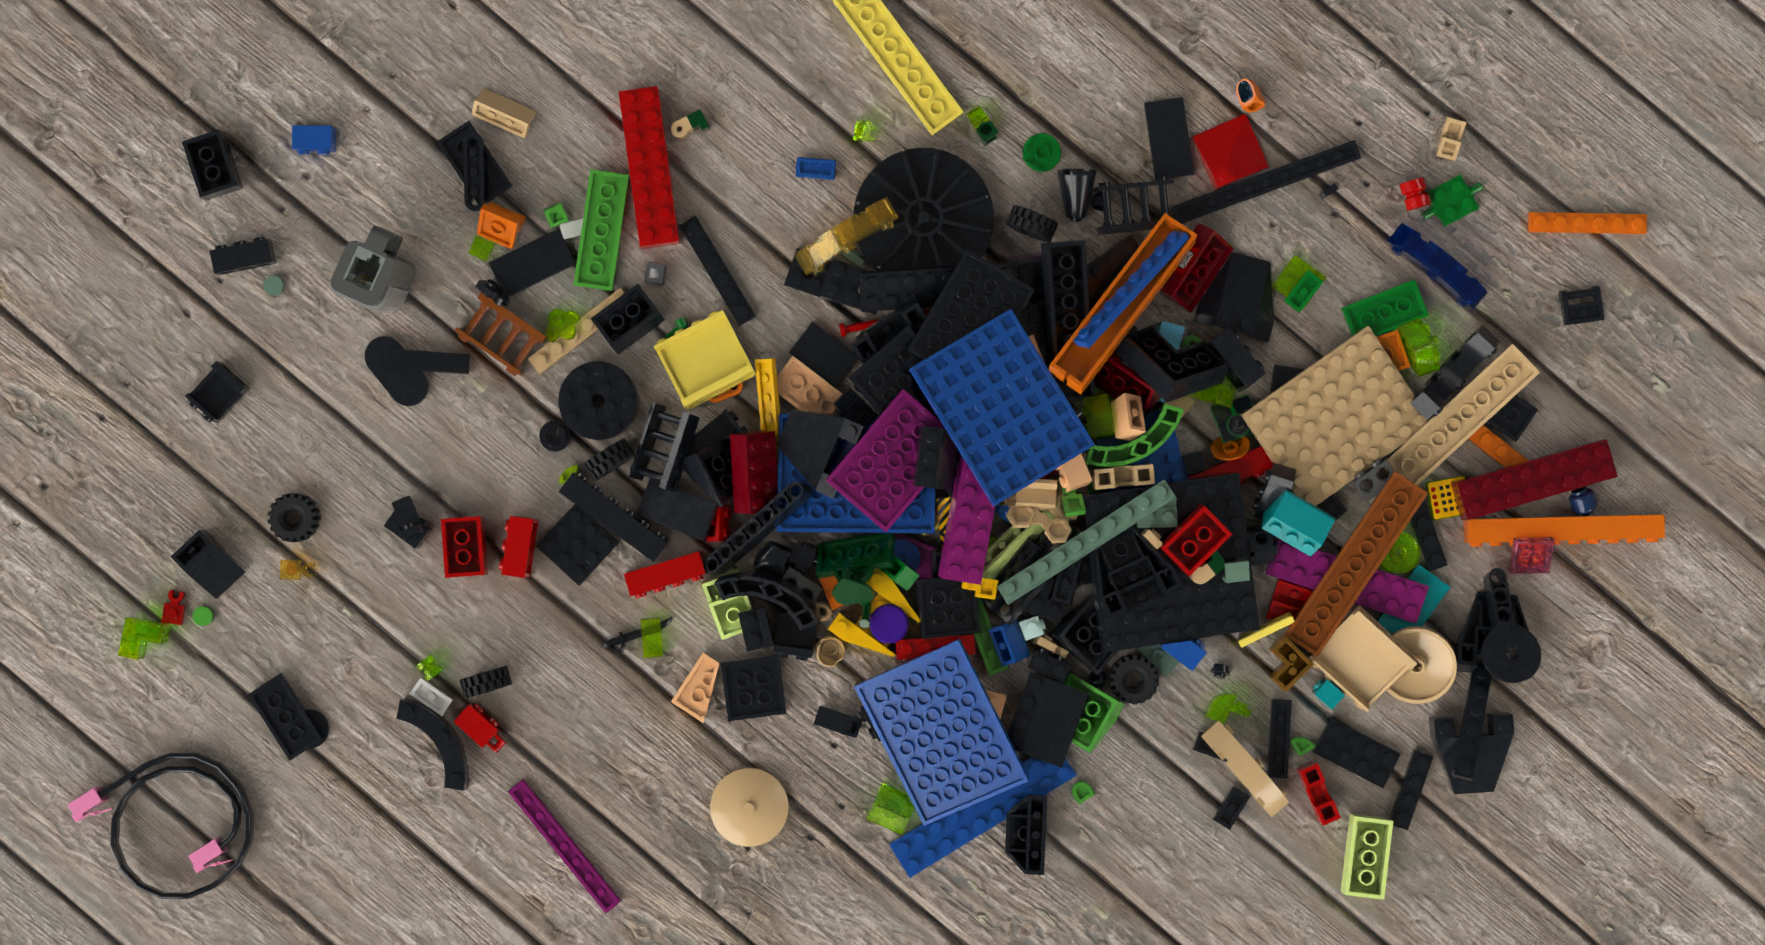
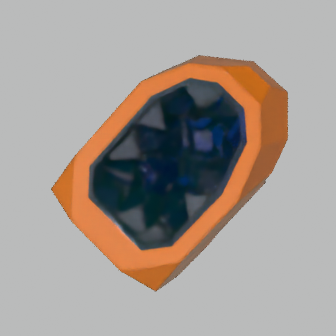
M1243 78L1238 82L1236 94L1243 110L1251 113L1263 108L1265 100L1256 83L1248 78Z

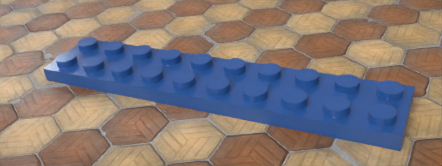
M1030 757L1021 762L1029 777L1028 782L925 826L920 824L889 843L909 878L1004 821L1006 813L1026 795H1046L1077 776L1067 759H1065L1061 768Z

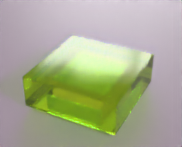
M476 236L468 254L487 262L495 244Z

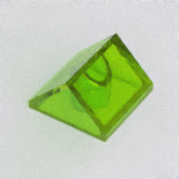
M882 783L866 819L902 835L911 818L914 806L908 794Z

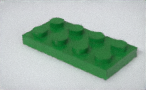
M1415 279L1340 308L1351 336L1366 326H1369L1374 335L1378 336L1429 316Z

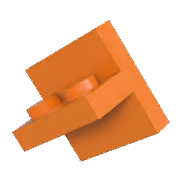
M489 202L488 205L483 204L480 210L476 235L512 250L516 243L517 234L525 223L526 216L493 202Z

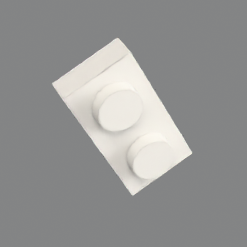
M422 677L410 692L411 696L441 716L444 715L454 700Z

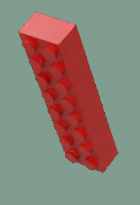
M658 86L618 91L639 246L641 249L680 244L660 90Z

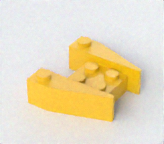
M874 569L872 576L866 582V584L878 592L871 602V615L879 606L893 604L900 607L906 613L907 618L911 617L919 623L920 618L894 581L880 569ZM840 612L828 627V630L843 641L892 657L896 655L888 648L890 643H883L873 636L870 626L862 628L859 625V620L855 624Z

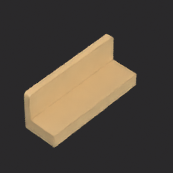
M484 88L474 100L471 115L525 139L528 135L530 123L536 116L537 111Z

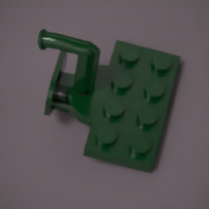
M876 533L819 543L816 566L817 577L835 576L838 583L832 589V595L838 603L843 605L861 604L862 616L859 620V625L862 628L870 626L871 600L874 597L870 585L866 584V582L872 576L874 569L893 566L894 533Z

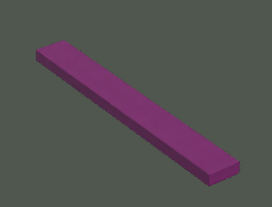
M524 779L508 791L510 796L605 914L622 901Z

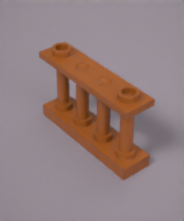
M481 292L477 297L481 301L480 308L464 331L456 327L455 331L459 333L457 337L466 343L471 341L507 366L505 370L513 376H516V374L522 376L524 372L518 368L533 346L538 344L539 341L544 344L548 337L504 306L495 304L492 298H487ZM492 308L497 312L495 315L497 317L479 342L470 335L486 311H490ZM508 319L514 323L512 325L513 329L495 353L486 346L503 321L506 322ZM524 330L530 334L528 336L529 340L511 364L502 357L519 332L522 333Z

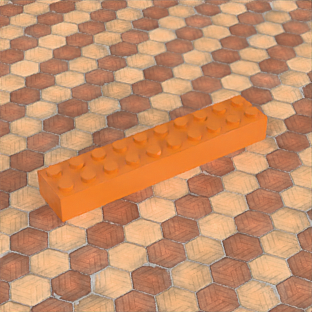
M1164 213L1049 365L1050 373L1062 382L1066 379V385L1081 395L1193 247L1197 234ZM1173 231L1186 232L1189 237L1188 241L1090 348L1077 346L1073 340L1079 331L1086 327L1091 318L1129 280L1130 275L1140 268L1142 262L1151 256L1154 249L1162 244L1167 235Z

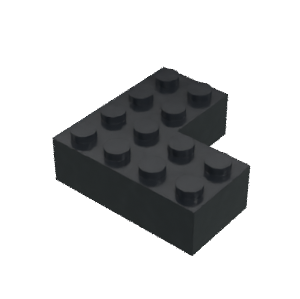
M1152 326L1126 334L1116 352L1166 402L1222 384L1230 367L1205 341L1176 350Z

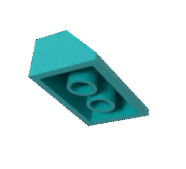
M1286 489L1263 513L1262 529L1311 557L1324 543L1335 522V517Z

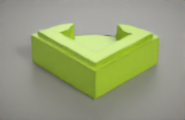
M573 465L561 474L558 484H565L572 473L578 474L579 465Z

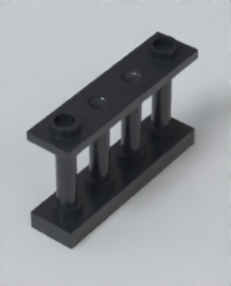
M1167 176L1156 177V181L1120 185H1111L1110 182L1099 183V187L1093 188V192L1102 193L1105 222H1103V226L1097 227L1098 235L1152 230L1159 220L1153 221V218L1150 217L1147 187L1158 186L1161 219L1164 213L1169 215L1166 185L1173 184L1174 179L1168 180ZM1132 188L1140 189L1143 218H1141V222L1136 223L1131 219L1128 189ZM1113 190L1121 191L1124 220H1122V224L1117 225L1112 221L1109 191Z
M652 402L628 477L643 481L644 476L661 481L660 488L676 492L685 466L683 458L689 454L700 417L683 412L682 417L665 413L666 406ZM662 420L679 425L676 436L659 431ZM656 438L673 444L670 455L653 450ZM650 457L667 462L664 473L647 469Z

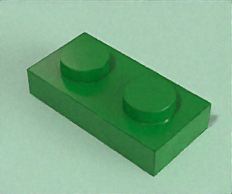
M1307 270L1283 302L1297 313H1300L1324 281Z

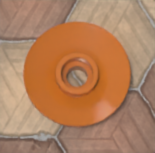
M1246 436L1226 443H1222L1221 437H1218L1211 444V453L1220 460L1238 459L1244 456L1250 449V441Z

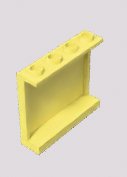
M723 310L712 312L708 318L693 322L691 327L687 329L677 330L672 337L668 339L662 338L653 346L687 411L756 376Z

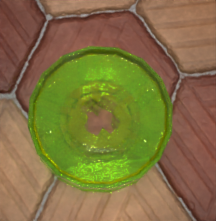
M1402 532L1380 566L1392 573H1406L1412 570L1420 557V547L1417 541L1411 535ZM1397 550H1401V553H1399L1398 556H1395L1394 552H1397Z

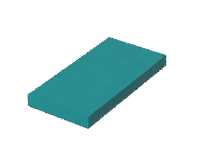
M1417 564L1407 579L1429 586L1417 623L1383 612L1376 621L1390 634L1406 627H1422L1450 589V586Z

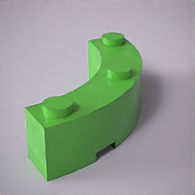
M1168 404L1162 405L1157 419L1141 437L1120 446L1104 447L1094 445L1087 451L1086 465L1093 467H1117L1136 462L1150 455L1163 445L1176 429L1184 409Z

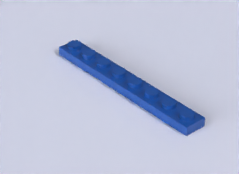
M1173 231L1167 235L1162 244L1154 249L1151 256L1142 262L1140 268L1135 273L1130 275L1129 280L1091 318L1086 327L1079 331L1073 340L1077 346L1090 348L1188 241L1189 237L1186 232Z

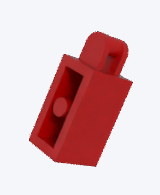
M469 704L453 722L481 748L488 745L494 752L498 753L507 743L498 734L501 730L498 726L499 722L492 716L489 718L485 715V710L479 704ZM493 737L498 740L495 744L491 742Z

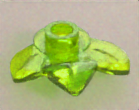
M552 310L548 315L549 325L546 328L548 340L553 343L559 337L565 340L573 339L576 335L574 324L581 320L579 314L575 311Z

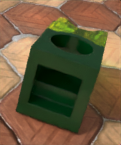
M980 106L966 114L967 119L984 147L999 138L998 130Z

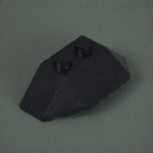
M1026 795L1006 813L1005 853L1024 874L1044 875L1047 795Z

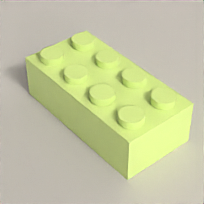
M1350 813L1341 892L1344 895L1384 900L1393 820L1384 817Z

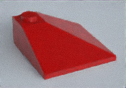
M1246 114L1192 137L1214 190L1269 168Z

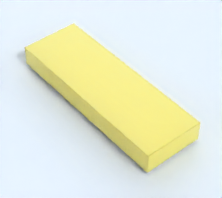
M1287 612L1260 625V629L1250 630L1238 636V642L1242 648L1294 623V618L1291 612Z

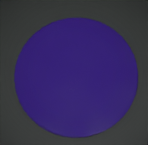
M885 604L876 608L870 617V630L873 636L883 643H895L901 640L908 630L906 613L900 607L893 604Z

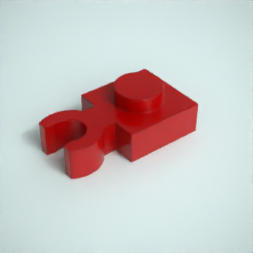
M169 590L168 598L170 603H164L161 622L183 625L186 606L180 605V603L185 598V592L180 591L179 597L175 598V590Z

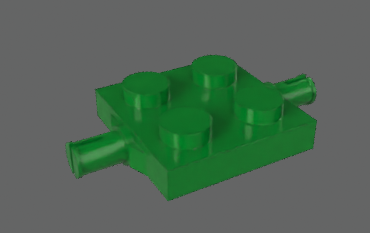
M1460 174L1426 192L1429 193L1432 204H1430V209L1421 213V217L1425 221L1435 215L1445 228L1477 211L1480 207L1474 199V194L1483 190L1482 184L1478 182L1474 186L1469 187Z

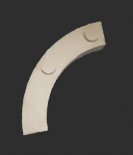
M1218 721L1201 737L1222 761L1227 759L1226 765L1272 818L1289 803L1285 797L1287 795L1286 791L1280 785L1277 787L1263 771L1264 765L1257 757L1253 759L1234 738L1233 734L1235 732L1228 724L1224 726Z

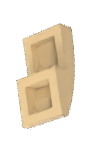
M1446 116L1436 156L1456 161L1466 121Z

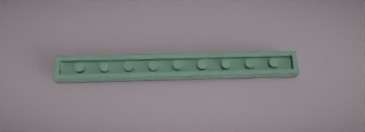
M1165 479L997 586L1005 602L1009 605L1175 499V494Z

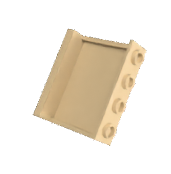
M1360 605L1340 623L1319 656L1317 657L1312 653L1309 656L1315 669L1322 670L1325 673L1326 679L1331 683L1335 682L1345 696L1349 695L1354 700V704L1359 709L1363 708L1366 712L1369 711V706L1409 668L1413 669L1417 665V657Z

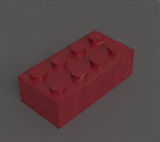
M754 430L730 434L734 513H758L778 495L775 431Z

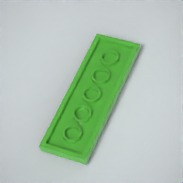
M590 169L574 286L613 291L630 175Z

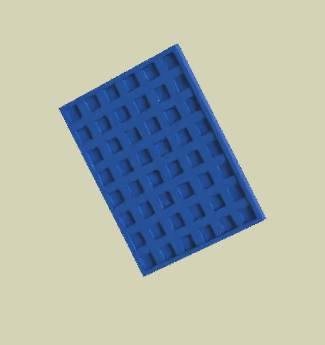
M1011 309L909 369L993 507L1095 445Z

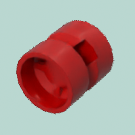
M1424 177L1399 185L1401 194L1406 196L1404 204L1407 211L1432 204L1429 193L1425 192L1427 186Z

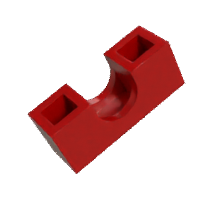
M1312 761L1296 768L1318 822L1321 825H1326L1340 819L1341 816L1335 802L1330 797L1324 782L1326 781L1319 764Z

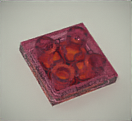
M1514 538L1509 565L1510 574L1549 573L1555 543L1554 538Z

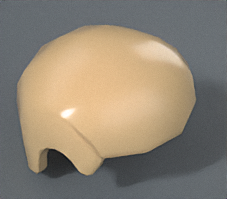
M836 636L823 637L818 641L815 649L817 660L826 667H835L843 659L845 652L843 642Z

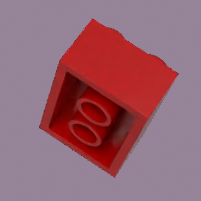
M1200 504L1162 541L1163 544L1159 548L1185 575L1190 577L1232 533L1204 505Z
M484 516L441 519L445 578L487 575Z
M510 516L506 520L505 531L508 532L507 538L503 539L502 550L505 552L504 558H501L499 563V570H502L501 575L520 578L531 576L539 519Z

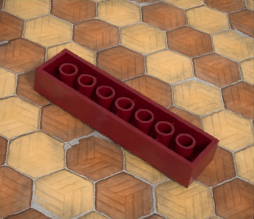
M1602 439L1451 483L1461 520H1471L1616 478L1618 475L1607 439Z

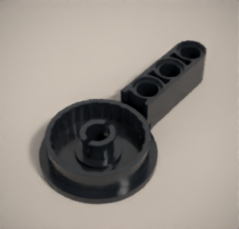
M1494 568L1483 578L1492 631L1487 634L1483 641L1481 649L1482 660L1485 668L1493 677L1506 683H1520L1532 677L1538 670L1541 663V649L1534 635L1515 622L1506 574L1502 569ZM1491 575L1498 578V583L1492 580ZM1495 594L1500 595L1502 602L1496 600ZM1498 613L1505 616V621L1499 618ZM1506 650L1512 654V659L1506 657Z

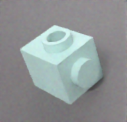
M1037 615L1018 621L1025 641L1043 635V630L1046 629L1043 619L1038 618Z

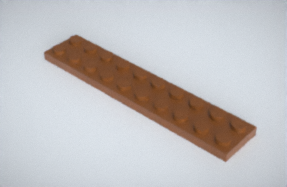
M1393 471L1294 618L1295 622L1290 624L1284 633V636L1318 657L1426 498L1428 492Z

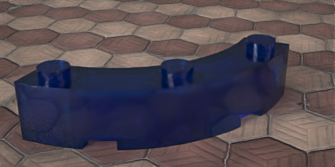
M1401 223L1387 240L1392 247L1391 251L1397 256L1403 255L1427 272L1426 275L1433 281L1437 280L1455 297V302L1460 307H1468L1474 310L1488 293L1476 278L1466 275L1468 270L1431 240L1427 243L1420 237L1421 234Z

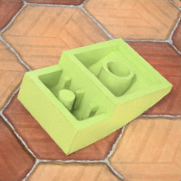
M739 568L702 581L708 605L722 640L742 633L738 613L753 609L748 595L722 600L714 584L719 577L740 572Z

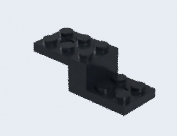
M797 248L784 286L836 304L841 303L860 310V294L858 292L860 272L868 270L834 258L830 260ZM806 268H812L815 272L814 276L810 279L805 278L803 275ZM871 311L867 313L876 315L877 311Z

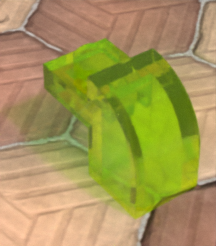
M1219 384L1187 396L1209 404L1231 408L1237 389Z
M1220 693L1210 700L1204 715L1225 724L1230 710L1246 718H1249L1252 711L1247 709V704L1238 700L1235 704L1236 695Z

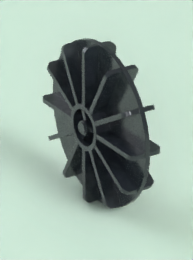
M912 148L900 151L884 159L865 178L854 204V233L862 254L876 271L957 265L966 249L980 257H983L993 234V203L983 179L963 159L940 149Z

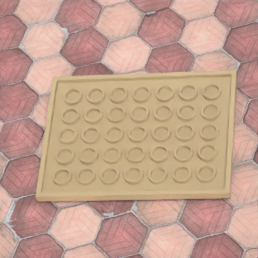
M1369 326L1364 327L1241 414L1272 463L1296 469L1295 481L1291 489L1292 493L1314 506H1317L1355 479L1354 476L1359 474L1361 470L1364 469L1366 471L1371 467L1370 464L1375 460L1383 459L1403 445L1428 421L1410 404L1415 397Z

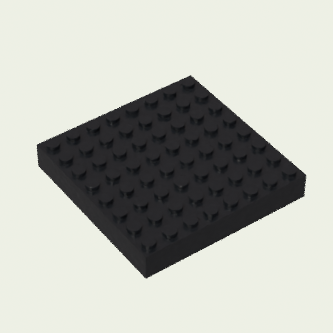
M1238 472L1167 481L1177 498V527L1200 504L1204 505L1232 533L1217 549V552L1226 563L1236 562V558L1245 557L1249 561L1250 581L1226 583L1222 579V575H1225L1224 568L1206 583L1197 584L1189 576L1185 575L1158 548L1155 550L1174 567L1183 587L1167 598L1130 615L1109 619L1101 603L1095 550L1088 554L1100 646L1103 652L1260 629ZM1158 483L1082 494L1086 513L1082 515L1084 531ZM1136 523L1132 525L1139 533L1145 529L1136 528ZM1177 527L1147 529L1150 531L1154 529L1161 536L1159 540L1162 542Z

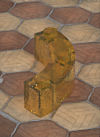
M885 197L867 207L865 211L859 214V217L855 214L816 238V242L806 245L794 256L806 275L811 272L815 275L824 270L823 266L842 252L848 253L855 249L856 243L881 229L886 231L893 227V222L899 217L888 198Z

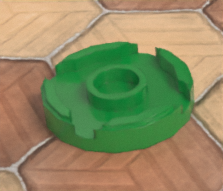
M1046 133L1033 135L1024 144L1022 151L1023 160L1026 166L1033 171L1039 173L1048 172L1054 169L1060 161V144L1052 135Z

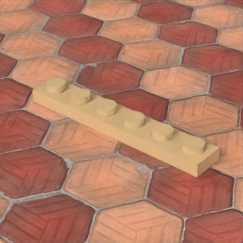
M619 288L529 357L528 360L541 375L596 333L599 329L591 318L625 293L623 289Z

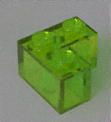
M1419 317L1399 325V335L1404 347L1408 351L1410 366L1416 375L1421 377L1440 369L1439 361L1441 356L1437 350L1439 342L1435 335H1431L1428 324H1424Z
M1108 394L1084 398L1085 405H1082V411L1088 422L1085 424V429L1093 441L1115 437L1111 410L1112 401Z
M135 616L126 617L118 656L135 660L143 659L147 642L156 644L168 642L171 624Z

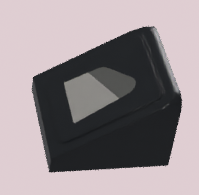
M648 263L644 282L664 286L667 266Z

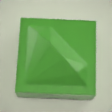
M561 202L543 209L551 228L569 221Z

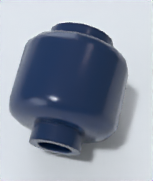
M1586 486L1572 490L1568 497L1573 512L1578 515L1589 516L1598 505L1593 490L1586 488Z

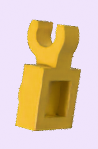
M982 577L981 585L962 582L961 588L974 590L975 597L995 600L998 580Z

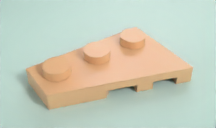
M703 652L671 700L673 704L702 723L705 721L720 662Z

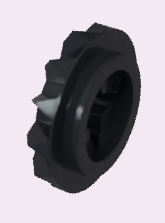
M553 420L543 425L539 438L544 448L549 451L558 452L565 449L570 443L571 433L566 424ZM556 430H558V435L561 436L563 440L556 439L555 442H553V437L550 436L548 432L555 433Z

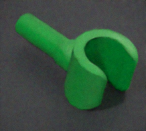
M686 318L677 319L675 321L677 327L664 337L668 339L677 330L686 329L688 327Z

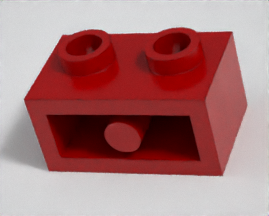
M729 503L723 507L718 506L706 542L724 543L730 537L729 518L732 511Z

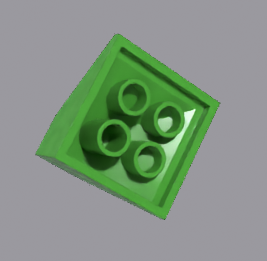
M1069 673L1064 684L1089 693L1072 743L1092 753L1116 722L1126 703Z

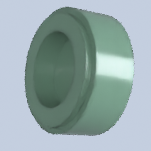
M269 276L264 281V290L268 294L277 296L284 291L285 284L280 277Z

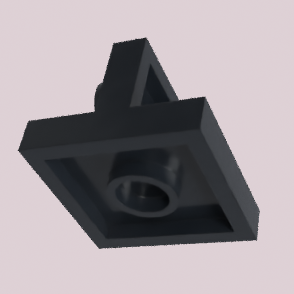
M766 606L738 613L747 651L774 646Z

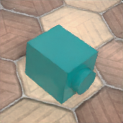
M1325 678L1323 680L1319 679L1312 688L1314 690L1311 692L1331 710L1345 696Z

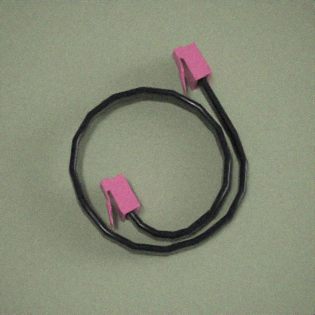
M168 753L145 762L104 789L101 787L93 788L68 804L69 809L73 813L71 816L75 822H79L89 815L112 810L113 808L89 813L109 800L106 795L150 767L170 759L198 760L216 768L229 781L237 792L246 815L245 842L236 862L211 884L191 892H164L144 883L129 868L119 844L120 819L130 797L148 780L168 772L193 773L213 782L230 800L234 811L233 825L223 840L221 837L216 838L188 856L194 865L193 869L196 873H199L209 866H217L234 860L218 861L207 865L229 851L226 846L236 837L240 828L242 808L237 795L220 777L195 766H167L141 776L122 795L111 819L110 846L119 870L135 887L160 899H190L220 886L243 865L254 837V812L242 784L221 762L200 753Z

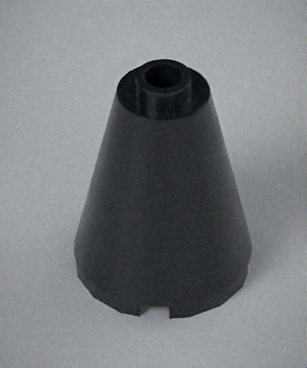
M1058 169L1057 175L1066 217L1070 218V221H1082V218H1085L1096 178V170Z

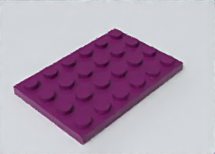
M904 389L897 394L825 480L884 532L889 530L924 488L912 485L920 426L945 429L940 420Z

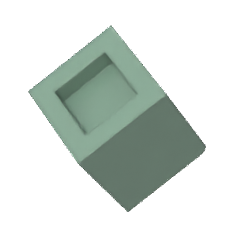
M1245 557L1236 558V562L1224 564L1225 575H1222V579L1226 583L1250 581L1249 561Z

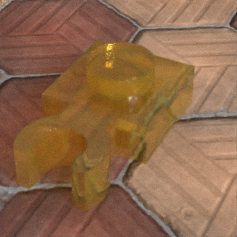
M281 559L280 579L301 580V574L308 578L315 577V574H309L307 571L308 567L315 566V563H306L302 566V560Z

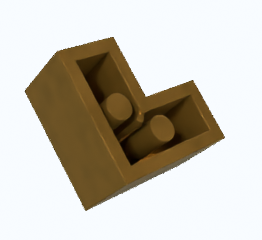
M1282 635L1269 648L1282 663L1268 677L1284 692H1287L1314 665L1286 636Z

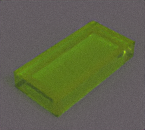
M660 617L641 618L643 657H663Z

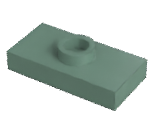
M1160 644L1137 648L1164 676H1167L1179 663L1173 656L1163 650Z

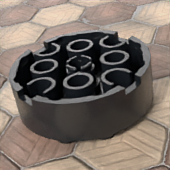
M594 361L576 367L567 375L559 391L558 404L564 422L573 432L587 439L601 441L615 438L623 434L631 426L638 413L639 394L634 381L624 370L611 363ZM598 396L604 398V404L600 407H597L594 403L595 398Z

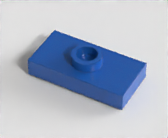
M797 157L795 177L835 181L836 160Z

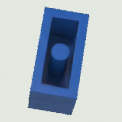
M292 125V149L298 152L299 155H310V152H318V155H330V152H336V129L333 126Z
M1017 619L1011 626L1005 622L989 629L1002 667L1031 656Z

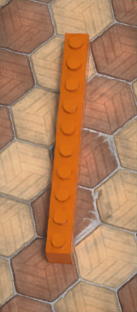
M1659 514L1463 520L1464 543H1470V547H1482V543H1490V546H1502V542H1509V546H1515L1517 540L1548 539L1550 541L1549 545H1561L1560 541H1568V544H1580V540H1587V544H1600V540H1607V543H1619V539H1626L1627 543H1639V539H1646V542H1658V538H1665L1664 515Z

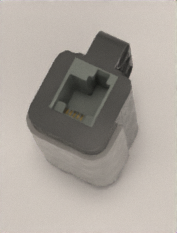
M374 225L365 243L350 241L346 245L330 282L332 290L337 295L367 309L390 314L399 311L409 293L408 289L416 273L413 263L397 256L403 237Z

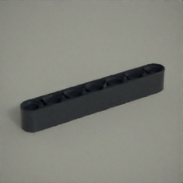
M801 482L790 483L705 559V571L712 574L726 573L811 497V487Z

